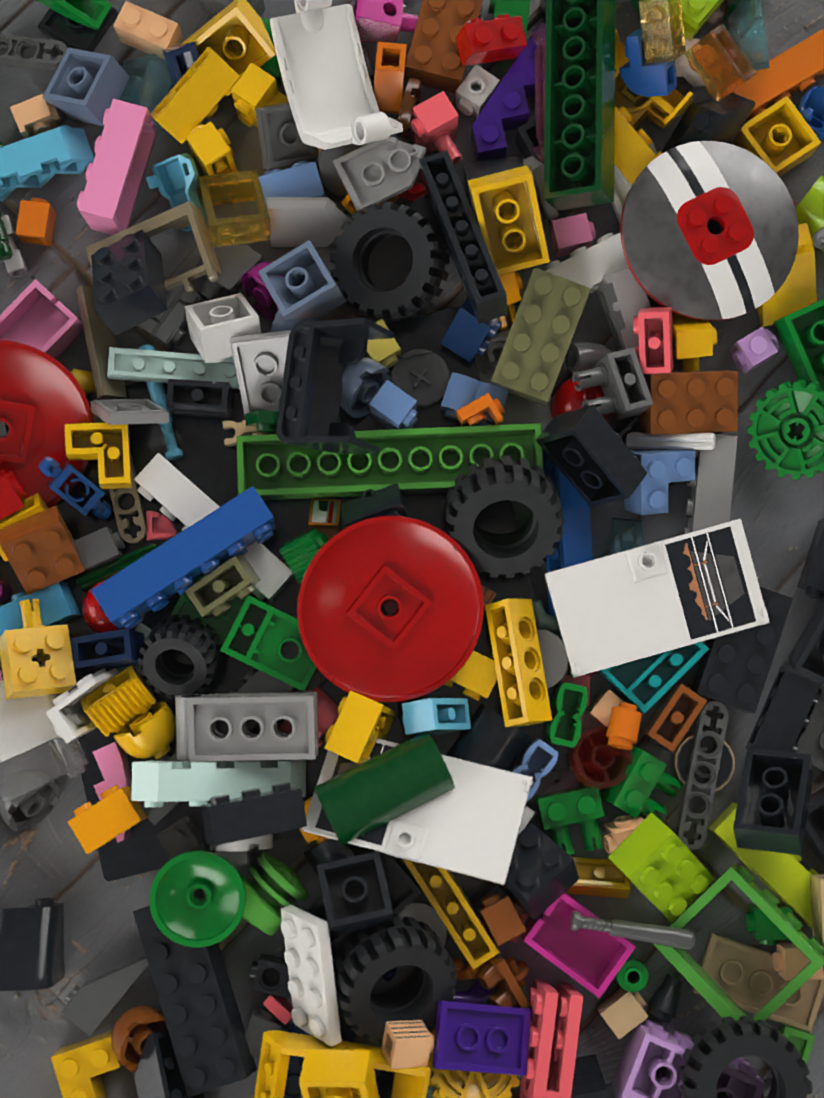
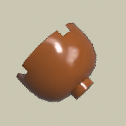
M139 1005L130 1008L116 1021L112 1030L111 1047L118 1061L130 1072H136L148 1034L168 1031L163 1012L154 1006Z

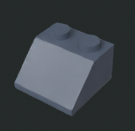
M68 48L43 98L85 123L104 126L103 116L105 110L111 107L113 99H120L130 76L111 55Z
M310 240L258 271L285 320L322 317L346 302V299Z

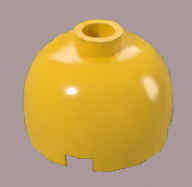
M166 701L152 704L151 712L136 715L127 722L122 730L116 732L118 735H114L115 740L128 755L141 759L154 756L155 759H159L171 750L169 744L176 736V718Z

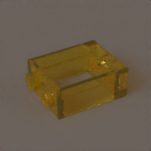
M257 170L198 177L200 201L212 248L271 240L270 216ZM255 201L258 214L216 219L213 206Z

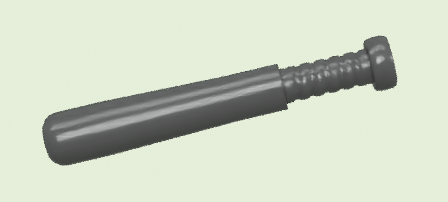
M573 911L570 917V929L573 931H578L580 928L599 932L603 931L611 936L685 950L692 949L695 944V935L690 930L612 918L610 920L582 916L579 911Z

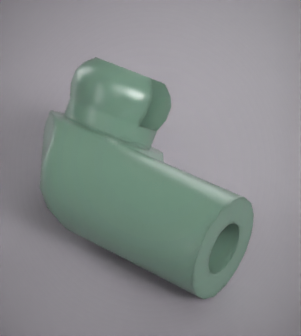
M541 599L533 601L536 628L560 635L561 632L556 616L546 614Z

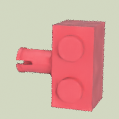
M444 91L413 107V120L410 121L413 132L410 134L415 144L426 147V155L435 150H438L439 153L448 150L452 163L455 165L463 157L453 143V140L457 139L459 115Z

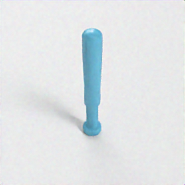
M150 344L139 347L142 350L156 351L155 347ZM146 382L151 401L167 410V395L164 383ZM170 412L169 423H158L163 432L167 449L165 458L168 461L183 457L182 449H179L172 427L173 419Z

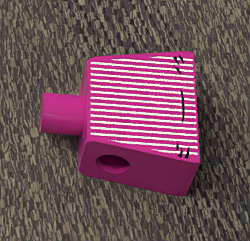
M355 0L353 5L360 42L378 43L379 41L396 43L400 31L411 33L415 31L418 15L403 13V0Z

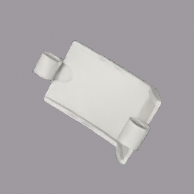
M294 0L296 13L270 19L282 80L299 136L304 144L321 149H331L348 144L363 145L388 139L391 134L403 132L402 123L387 117L384 112L379 111L366 67L353 8L350 4L330 7L332 0Z

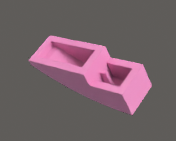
M117 741L93 751L104 781L93 785L99 800H102L101 793L116 784L119 789L129 786L132 791V775L128 757ZM131 828L116 837L118 843L130 837Z

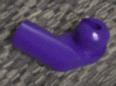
M477 980L467 992L456 991L452 1002L484 1004L492 995L494 988L489 991Z

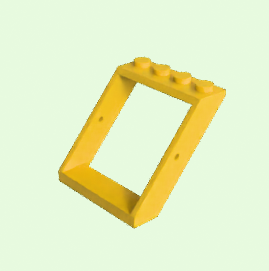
M279 1030L263 1032L254 1098H284L290 1055L305 1057L306 1050L320 1049L370 1050L374 1069L395 1072L391 1098L427 1097L431 1069L428 1067L391 1069L379 1046L342 1041L331 1047L310 1035Z

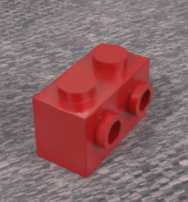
M502 14L488 21H482L481 18L471 19L465 23L455 37L462 66L514 59L527 46L521 16L510 17L509 14Z

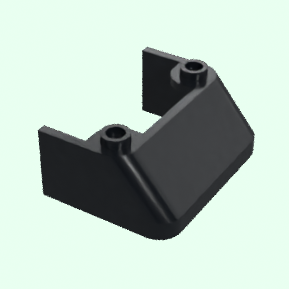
M366 318L311 321L295 325L290 332L276 427L278 439L292 446L338 454H378L379 447L356 439L352 426L338 422L342 394V376L345 372V365L356 364L364 358L368 340L392 339L394 332Z

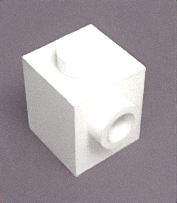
M476 64L456 90L455 104H457L458 109L467 116L473 115L477 118L498 87L500 80Z

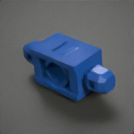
M46 456L38 465L42 473L48 478L52 477L47 483L49 488L84 516L91 509L92 514L102 520H106L112 514V507L104 499L100 500L105 492L68 461L60 468L59 462L52 457ZM68 478L70 482H82L84 484L83 491L87 496L84 498L81 494L76 496L70 495L68 493L69 486L65 480Z

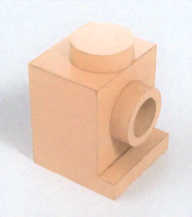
M43 94L10 107L24 139L57 127L56 120L61 119L56 107L51 103L48 104L43 98Z

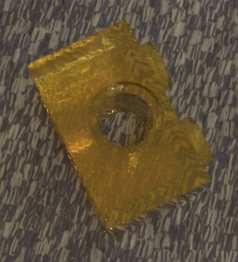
M640 0L639 9L645 62L675 61L686 52L681 0Z

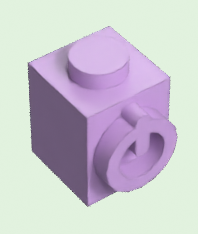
M762 326L738 340L731 347L732 358L744 374L767 362L779 351L776 336Z

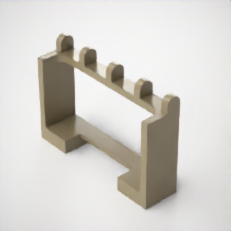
M189 201L85 247L92 268L91 255L95 254L102 247H108L120 241L128 234H134L143 229L148 237H152L170 228L179 231L191 225L204 264L165 281L166 291L183 284L185 290L189 293L194 290L192 280L207 274L210 281L214 282L218 280V275L222 274L201 209Z

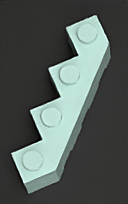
M150 760L132 762L131 801H144V807H163L164 802L189 801V806H201L208 804L210 798L214 796L229 794L230 799L242 797L241 791L260 788V792L263 793L272 791V785L290 782L291 787L301 788L303 797H306V760L200 762Z

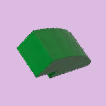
M36 0L55 12L97 31L112 8V4L106 0Z

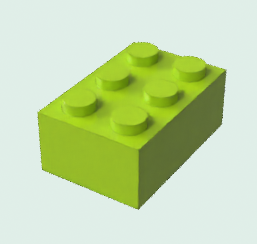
M652 812L608 856L617 868L671 923L683 914L686 908L714 880V877L679 837Z

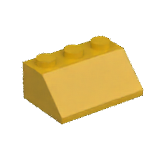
M234 0L180 44L195 42L199 56L207 47H210L240 77L251 62L261 67L276 55L275 48L262 19L247 0Z

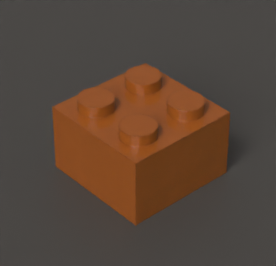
M57 506L0 529V546L27 595L85 571L73 542L74 539Z

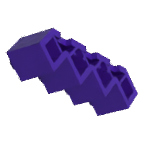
M546 23L538 25L528 40L527 46L518 55L472 124L471 142L476 161L505 158L507 143L504 131L514 130L528 123L530 112L527 98L545 95Z

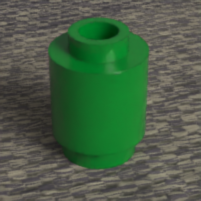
M630 955L614 978L624 990L638 992L646 986L648 972L638 958ZM631 971H636L633 977L627 979Z

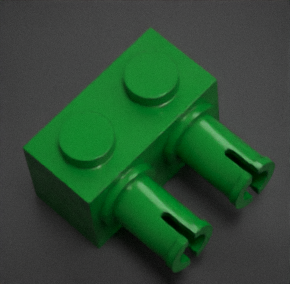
M633 746L632 750H622L602 785L599 794L602 799L635 818L638 817L639 813L647 818L652 812L662 821L663 818L655 814L654 811L665 816L667 812L666 807L650 799L649 795L653 788L656 787L669 797H674L678 794V791L669 785L681 789V781L664 772L665 763L644 750Z
M590 783L534 796L541 827L544 830L550 831L552 841L560 848H562L563 844L564 851L568 855L574 854L568 830L570 824L573 823L580 824L585 851L594 850L592 837L594 846L597 849L604 847L598 820H600V817L605 816L597 785Z

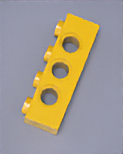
M504 599L485 605L505 727L529 726L551 721L552 714L532 599Z

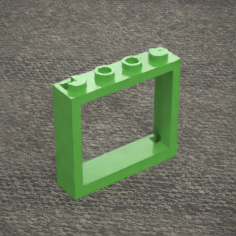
M734 863L669 927L682 929L732 880L810 960L798 974L751 1017L756 1022L758 1020L764 1022L824 965V948L814 936L809 939L800 930L803 926L790 912L785 914L777 906L779 903L778 899L768 889L765 888L762 891L753 882L756 878L750 871L748 872L743 865L738 867ZM654 944L722 1018L731 1016L737 1021L740 1016L748 1017L684 949Z

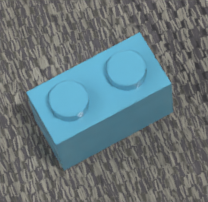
M429 698L402 703V721L405 735H416L423 732L445 734L471 729L468 699Z

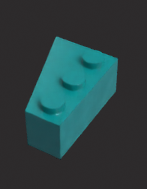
M698 642L597 672L629 704L637 706L636 711L645 714L709 648L703 642Z

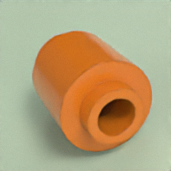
M620 702L618 707L611 708L606 737L609 738L607 745L618 749L632 750L633 743H637L642 713L636 711L637 706Z

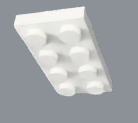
M293 905L281 908V931L285 941L286 951L284 958L288 965V989L293 1006L291 1012L295 1026L332 1047L342 1042L328 922Z

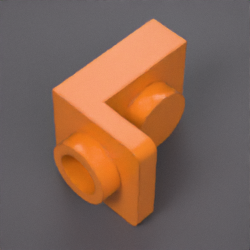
M487 393L456 410V417L461 426L466 423L473 426L486 418L484 413L488 412L495 425H501L504 420L502 415L505 414V411L497 398L492 400L490 394Z

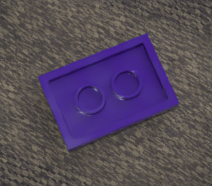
M438 1000L432 1068L526 1076L531 1009Z

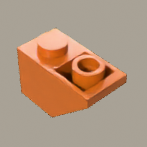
M378 41L374 95L380 112L399 114L404 94L407 44Z

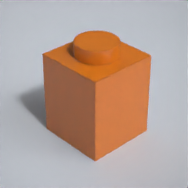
M31 198V201L21 200L15 234L23 243L52 247L57 212L47 200L41 198Z

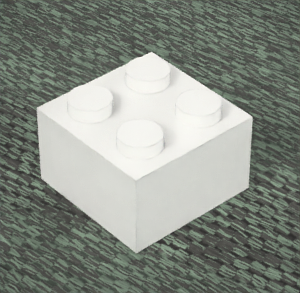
M242 293L184 306L190 339L205 363H218L228 357H232L231 337L261 334L259 316Z

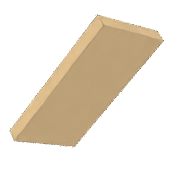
M710 932L700 967L740 1009L753 1014L757 1013L790 981L785 980L778 974V971H775L773 953ZM824 979L807 980L767 1019L812 1033L824 994ZM694 987L692 988L693 993L701 995Z

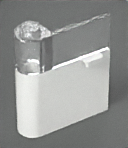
M4 680L0 681V796L3 803L59 777L67 775L70 780L86 772L84 766L89 764L78 739L67 744L63 738L57 735L54 730V724L46 714L47 711L55 706L53 700L58 697L57 694L6 700Z

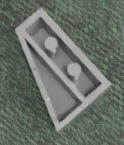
M629 267L604 275L596 292L618 351L632 347L635 349L636 346H639V335H634V316H638L641 308H651L647 293L641 288Z

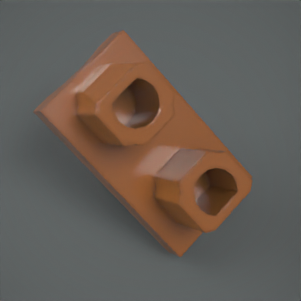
M492 957L485 962L486 965L475 975L479 983L489 991L498 985L500 990L490 997L492 1005L516 1006L518 1008H525L529 1005L520 988L527 983L525 976L529 972V967L525 961L515 962L513 957H508L506 960Z

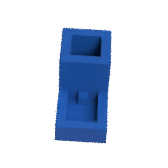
M649 28L637 29L627 36L625 54L629 61L619 68L625 85L631 91L641 96L669 95L678 87L675 57L652 59Z

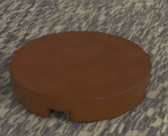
M410 77L398 117V122L403 125V132L396 133V136L404 138L410 136L412 129L409 128L410 121L413 120V107L419 105L421 97L420 86H422V82L419 79Z

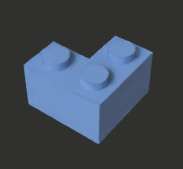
M630 450L647 471V475L630 498L624 499L625 510L639 515L668 513V483L695 480V450Z

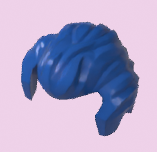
M816 86L812 87L801 98L796 108L818 139L822 141L824 139V88Z

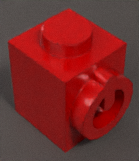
M4 469L0 471V520L25 507L23 498L27 496V493L12 470L8 473Z

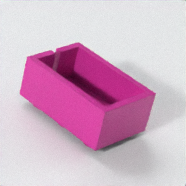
M565 892L543 912L542 916L539 915L535 920L531 919L525 928L526 931L521 933V937L526 944L600 999L636 946L628 938L611 936L603 931L599 932L580 928L578 931L571 930L570 917L573 911H579L585 917L601 918Z

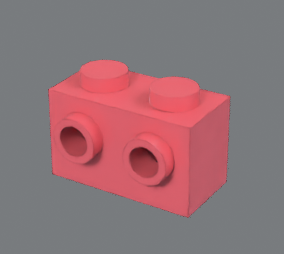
M672 307L641 308L638 316H634L633 328L634 335H639V346L635 347V352L643 374L671 373L674 367Z

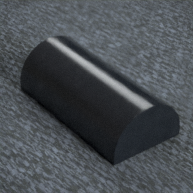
M481 703L470 718L471 729L463 730L446 756L509 771L531 737L518 727H505L504 718Z

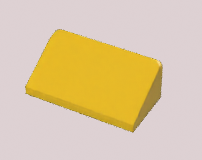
M572 857L575 860L580 879L567 890L568 894L628 898L631 890V881L611 860Z

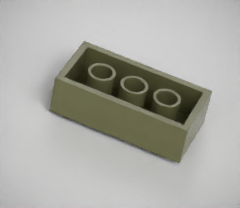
M534 267L490 384L504 388L510 394L546 407L591 288Z

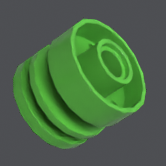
M262 851L257 857L261 866L252 862L248 867L255 880L252 881L241 875L246 891V905L242 917L264 933L273 936L281 927L282 916L280 906L293 905L298 908L299 905L293 897L304 902L309 893L290 867L269 853Z

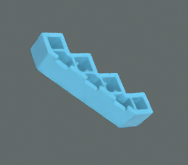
M63 125L0 147V202H3L17 187L42 188L55 174H81L94 161L84 128H71L68 125Z

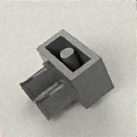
M634 347L608 353L594 365V368L580 372L577 371L572 375L573 383H580L574 386L577 391L601 386L604 396L583 401L582 408L593 404L602 415L610 414L613 422L640 415L653 405Z

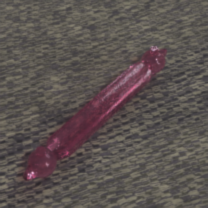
M540 23L539 29L531 35L537 45L534 51L536 138L539 143L537 147H534L533 152L536 153V156L544 165L545 23Z

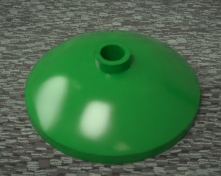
M203 850L184 852L166 862L155 876L150 889V911L157 927L170 940L187 947L211 946L228 937L241 921L246 905L244 882L238 870L224 857ZM203 889L206 896L198 898L195 895V890Z

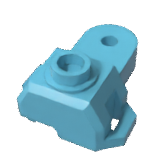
M187 153L178 154L153 165L154 176L146 177L149 188H159L160 194L169 200L171 209L189 201L201 209L204 218L196 192L200 180L192 156ZM191 225L186 228H183L182 230L186 232H191Z

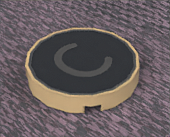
M694 734L687 736L678 744L673 759L674 771L683 785H685ZM705 736L701 739L700 748L704 753H711L715 750L716 742L713 737ZM725 741L715 791L722 789L730 781L735 769L734 755L731 747ZM706 766L697 767L694 772L695 780L698 783L707 782L710 778L709 769Z

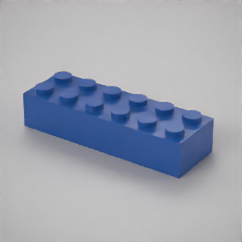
M252 486L90 591L111 623L120 630L124 627L127 630L139 624L143 620L141 616L151 609L153 612H157L168 605V598L174 594H185V590L195 584L194 581L204 575L207 576L228 559L236 555H245L248 552L246 548L255 542L262 544L274 535L272 531L276 529L274 516Z

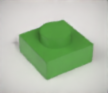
M782 1024L780 1033L801 1053V1059L807 1064L815 1036L812 1033Z

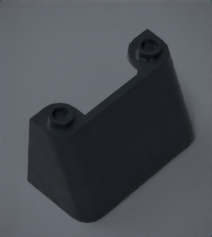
M54 898L35 899L34 905L28 907L0 908V991L41 990L53 987L64 978V903H54Z

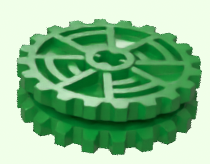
M799 379L793 385L790 381L780 384L779 389L777 387L770 389L765 393L766 397L758 399L755 403L758 410L751 412L749 416L753 424L747 427V433L753 435V440L748 443L750 448H756L758 451L755 458L757 461L764 460L766 462L765 469L771 471L773 468L778 470V476L782 478L791 474L793 480H799L805 474L809 479L815 477L819 470L823 473L824 390L820 388V382L813 381V383L807 385L805 379ZM802 424L804 426L803 436H801V433L798 435L794 433L793 430L796 428V425Z

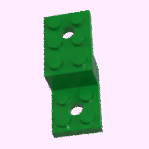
M205 575L199 578L198 580L194 581V583L200 581L202 578L205 577ZM186 593L180 596L171 615H177L179 619L183 614L190 615L191 620H195L196 617L201 619L202 625L206 626L208 624L212 627V634L217 633L220 638L217 644L222 645L221 652L303 692L305 691L316 666L303 644L298 619L249 595L242 600L239 597L229 603L231 608L222 615L206 619L200 615ZM287 641H293L299 646V654L294 659H286L281 654V647Z

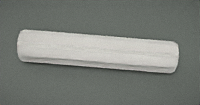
M631 432L627 434L626 445L628 449L712 450L716 445V437L714 433L650 435L641 432Z

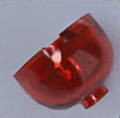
M607 727L590 728L580 735L576 746L570 748L568 761L571 772L577 781L588 788L601 790L618 785L627 777L625 772L628 764L632 765L631 750L618 749L607 745L609 739L606 737Z

